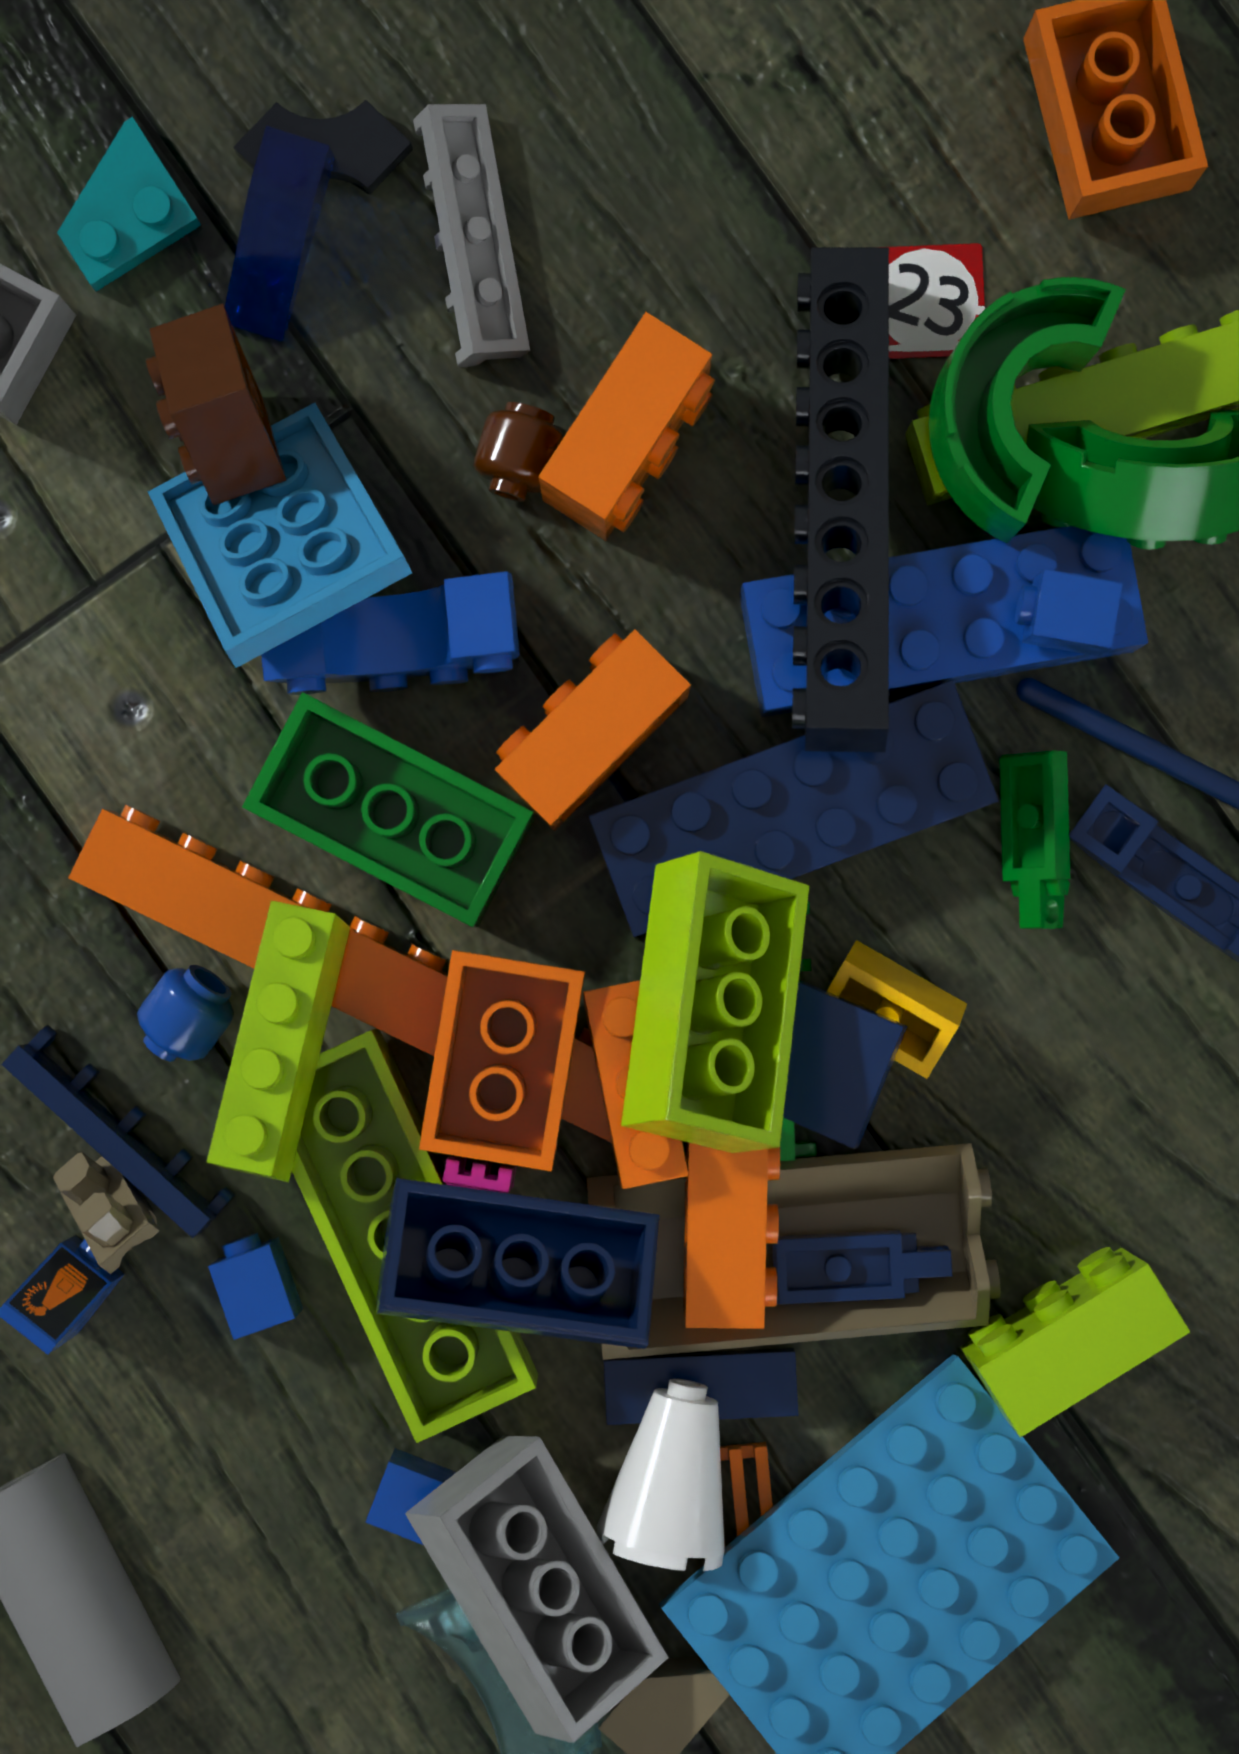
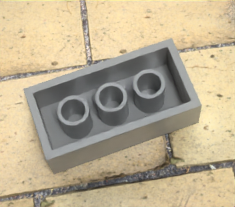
M503 1435L405 1513L535 1734L574 1743L669 1658L540 1437Z

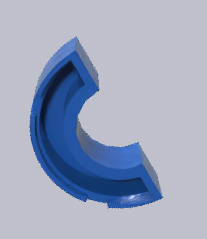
M505 571L444 579L443 585L424 591L367 597L261 654L264 681L287 683L288 695H301L302 692L306 694L326 692V683L369 681L370 692H389L407 689V678L430 675L431 685H449L468 682V670L473 669L474 673H495L512 670V660L520 655L513 577L510 572Z

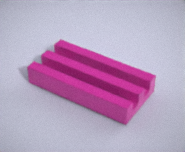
M453 1155L446 1160L443 1182H446V1185L500 1193H509L514 1187L517 1169L515 1165L503 1164L499 1167L498 1175L490 1174L491 1161L477 1160L473 1163L471 1171L465 1170L467 1157Z

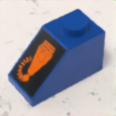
M74 1235L61 1242L0 1308V1317L49 1355L81 1331L125 1274L118 1268L112 1274L101 1268L86 1240H82Z

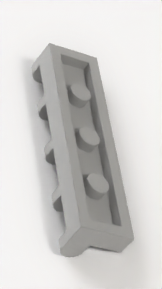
M428 104L414 118L413 122L415 133L423 136L429 167L423 178L425 189L433 190L440 228L434 239L436 250L444 251L451 293L445 300L447 311L455 313L461 345V349L455 353L457 366L466 368L479 365L488 359L520 358L530 351L486 104Z

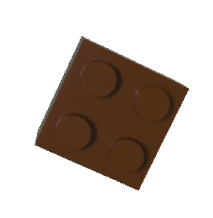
M222 303L150 328L149 331L155 356L147 358L146 365L158 395H166V398L156 401V406L169 439L178 437L181 442H184V446L178 447V451L190 483L195 484L202 481L214 506L286 481L263 395L224 304Z

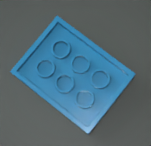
M315 402L271 425L286 481L214 506L202 481L191 484L186 472L148 491L214 630L235 668L412 574L404 555Z

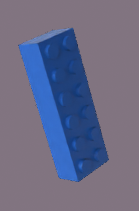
M1071 526L1015 535L1008 543L999 539H991L889 557V695L933 688L951 680L956 684L1127 654L1148 644L1131 545L1126 541V538L1104 535ZM1043 569L1122 582L1123 587L1112 649L1101 656H1094L1022 643L1025 625L1016 624L1015 615L1023 584L1032 586L1033 578ZM794 574L745 582L742 584L739 593L761 718L792 712L793 688H806V666H793V627L806 626V605H794ZM834 608L824 614L835 623H847L856 618L854 613L845 608ZM833 669L823 676L829 683L836 686H846L856 680V677L851 672L844 669Z

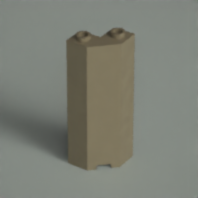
M972 1143L780 1161L779 1180H768L767 1204H778L779 1236L900 1230L901 1233H916L917 1246H949L952 1256L953 1276L919 1278L920 1292L907 1293L905 1298L777 1304L776 1307H765L764 1329L685 1328L683 1311L685 1177L627 1189L620 1187L618 1175L587 1178L589 1205L660 1215L648 1346L645 1349L601 1344L603 1360L988 1326L990 1299L1000 1298L1001 1289L998 1265L995 1259L985 1260L980 1237L981 1208L991 1207L992 1205L990 1176L987 1168L977 1169ZM766 1244V1267H773L772 1244Z

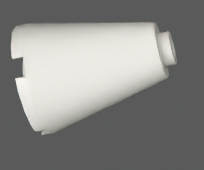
M670 1379L668 1389L660 1388L654 1390L597 1524L596 1534L602 1544L609 1538L615 1541L612 1554L645 1565L671 1570L686 1571L688 1558H705L703 1571L714 1570L722 1566L725 1545L718 1401L706 1396L708 1388L706 1385L689 1380Z

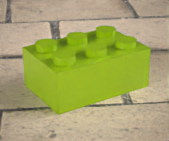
M1111 1247L1102 1248L1087 1256L1077 1265L1081 1273L1060 1286L1053 1280L1037 1287L1023 1298L1026 1307L1005 1320L1001 1314L989 1317L988 1326H977L969 1331L968 1335L971 1341L960 1348L1003 1417L1020 1438L1190 1333V1330L1148 1263L1122 1247L1115 1252L1112 1251Z

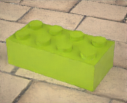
M702 851L655 865L621 1126L730 1153L780 1147L809 885Z

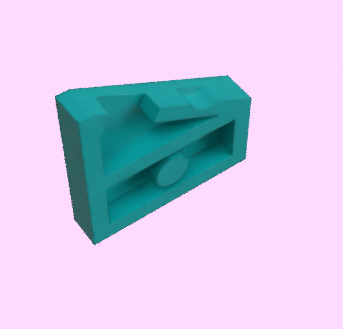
M132 116L124 121L57 233L91 287L97 292L200 227L201 223Z

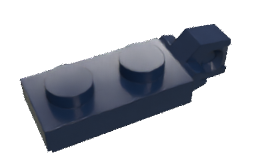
M900 1230L778 1236V1244H772L773 1267L777 1269V1304L905 1298L907 1293L920 1292L919 1278L953 1276L952 1256L948 1245L917 1246L916 1233H901Z

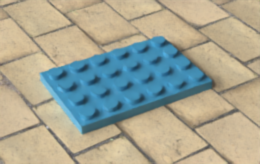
M952 1354L725 1547L721 1567L703 1571V1565L664 1598L659 1605L776 1754H896L1116 1562L1119 1556L1023 1436L1019 1437L1003 1417L994 1400L962 1360Z

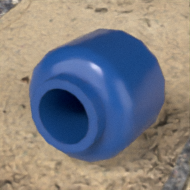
M190 965L188 969L174 968L166 971L137 1012L139 1025L146 1034L143 1038L146 1047L159 1058L169 1062L175 1061L176 1058L189 1061L203 1059L228 1028L234 1016V1010L229 1000L232 995L229 987L217 975L198 965Z

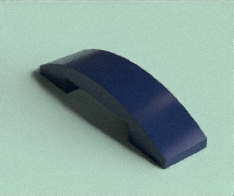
M1105 784L1069 833V839L1105 869L1164 913L1239 962V883L1157 826L1158 820Z

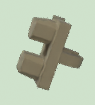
M83 1152L77 1153L55 1173L53 1179L98 1265L110 1274L120 1266L121 1260L127 1251L132 1250V1247L139 1245L144 1240L151 1239L160 1231L157 1226L156 1216L148 1202L140 1196L136 1187L102 1156L95 1162Z

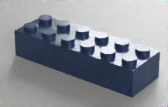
M951 680L889 704V730L885 752L805 751L804 735L589 816L632 935L635 938L647 933L656 864L702 851L784 878L793 879L986 807L999 800L954 681Z

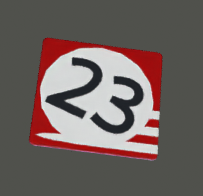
M981 244L889 247V359L949 357L972 322L985 310Z

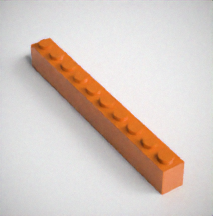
M125 805L121 814L106 809L101 810L68 877L253 969L255 968L271 900L329 912L332 906L331 903L297 888L293 898L271 888L270 886L275 876L242 860L239 861L235 870L213 860L217 848L183 832L179 841L176 842L156 832L160 820L129 805ZM354 916L349 926L350 931L331 1007L434 1056L448 974L442 971L446 959L415 944L411 945L406 954L384 943L389 934L388 931ZM584 1027L580 1037L575 1036L562 1119L612 1143L590 1032L588 1028Z

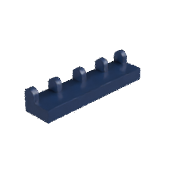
M49 1025L41 1029L28 1044L18 1045L1 1065L190 1237L194 1238L202 1233L235 1197V1194L228 1187H225L218 1191L209 1203L178 1175L193 1158L185 1148L167 1165L132 1133L147 1115L141 1108L135 1106L120 1122L85 1089L98 1076L100 1071L91 1063L86 1065L73 1079L43 1051L53 1043L58 1035Z

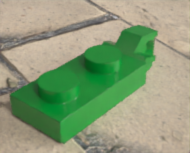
M1052 750L1001 755L1003 881H1010L1013 897H1019L1020 929L1063 928L1064 895H1068L1070 886L1068 879H1071L1067 751Z

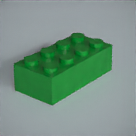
M304 692L301 693L242 805V808L473 928L479 927L536 817L533 811Z

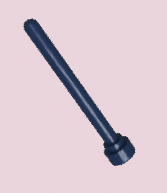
M1024 678L1017 684L1016 694L1021 701L1239 810V781L1036 679Z

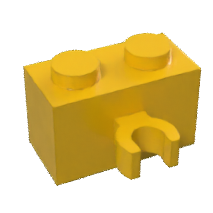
M858 940L855 941L827 990L829 993L907 1025L894 1060L928 1079L957 1031L967 1007V1003Z

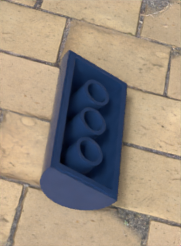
M396 1178L385 1236L376 1313L645 1349L649 1343L660 1215Z

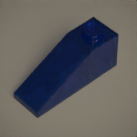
M266 126L248 189L225 302V309L233 327L284 342L335 160L329 145Z

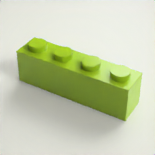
M271 900L207 1163L225 1169L289 1182L350 927L335 913Z

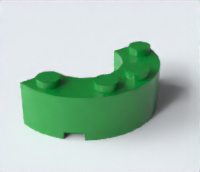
M1058 277L1044 279L1039 285L1028 287L1015 293L1010 291L988 306L972 322L945 362L935 384L929 410V440L933 459L941 480L955 503L976 525L993 537L1008 543L1026 524L1051 466L1050 463L1028 448L1015 427L1011 407L1015 380L1031 370L1055 366L1081 372L1102 347L1126 289L1096 279Z
M1239 410L1210 411L1207 432L1198 437L1182 440H1147L1123 436L1105 430L1091 420L1028 425L1026 445L1031 451L1051 464L1033 508L1041 512L1043 522L1057 527L1074 526L1095 533L1126 538L1130 545L1141 549H1159L1166 545V541L1193 540L1202 544H1220L1226 541L1227 534L1239 531Z

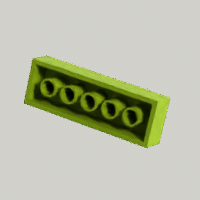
M375 1028L320 1053L292 1173L417 1444L535 1389L539 1374L518 1332L376 1313L385 1236L396 1178L446 1185V1182H443L445 1169L436 1152L419 1150L423 1121L381 1030Z

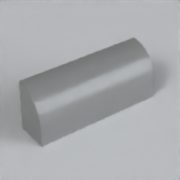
M65 1453L0 1486V1599L76 1747H79L124 1723L154 1704L180 1682L181 1678Z

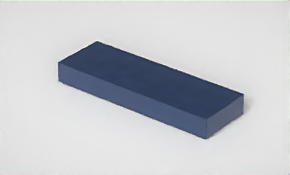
M794 1348L678 1353L604 1360L607 1425L640 1424L654 1390L660 1388L668 1389L670 1379H683L706 1385L708 1387L706 1396L718 1401L719 1420L799 1416Z

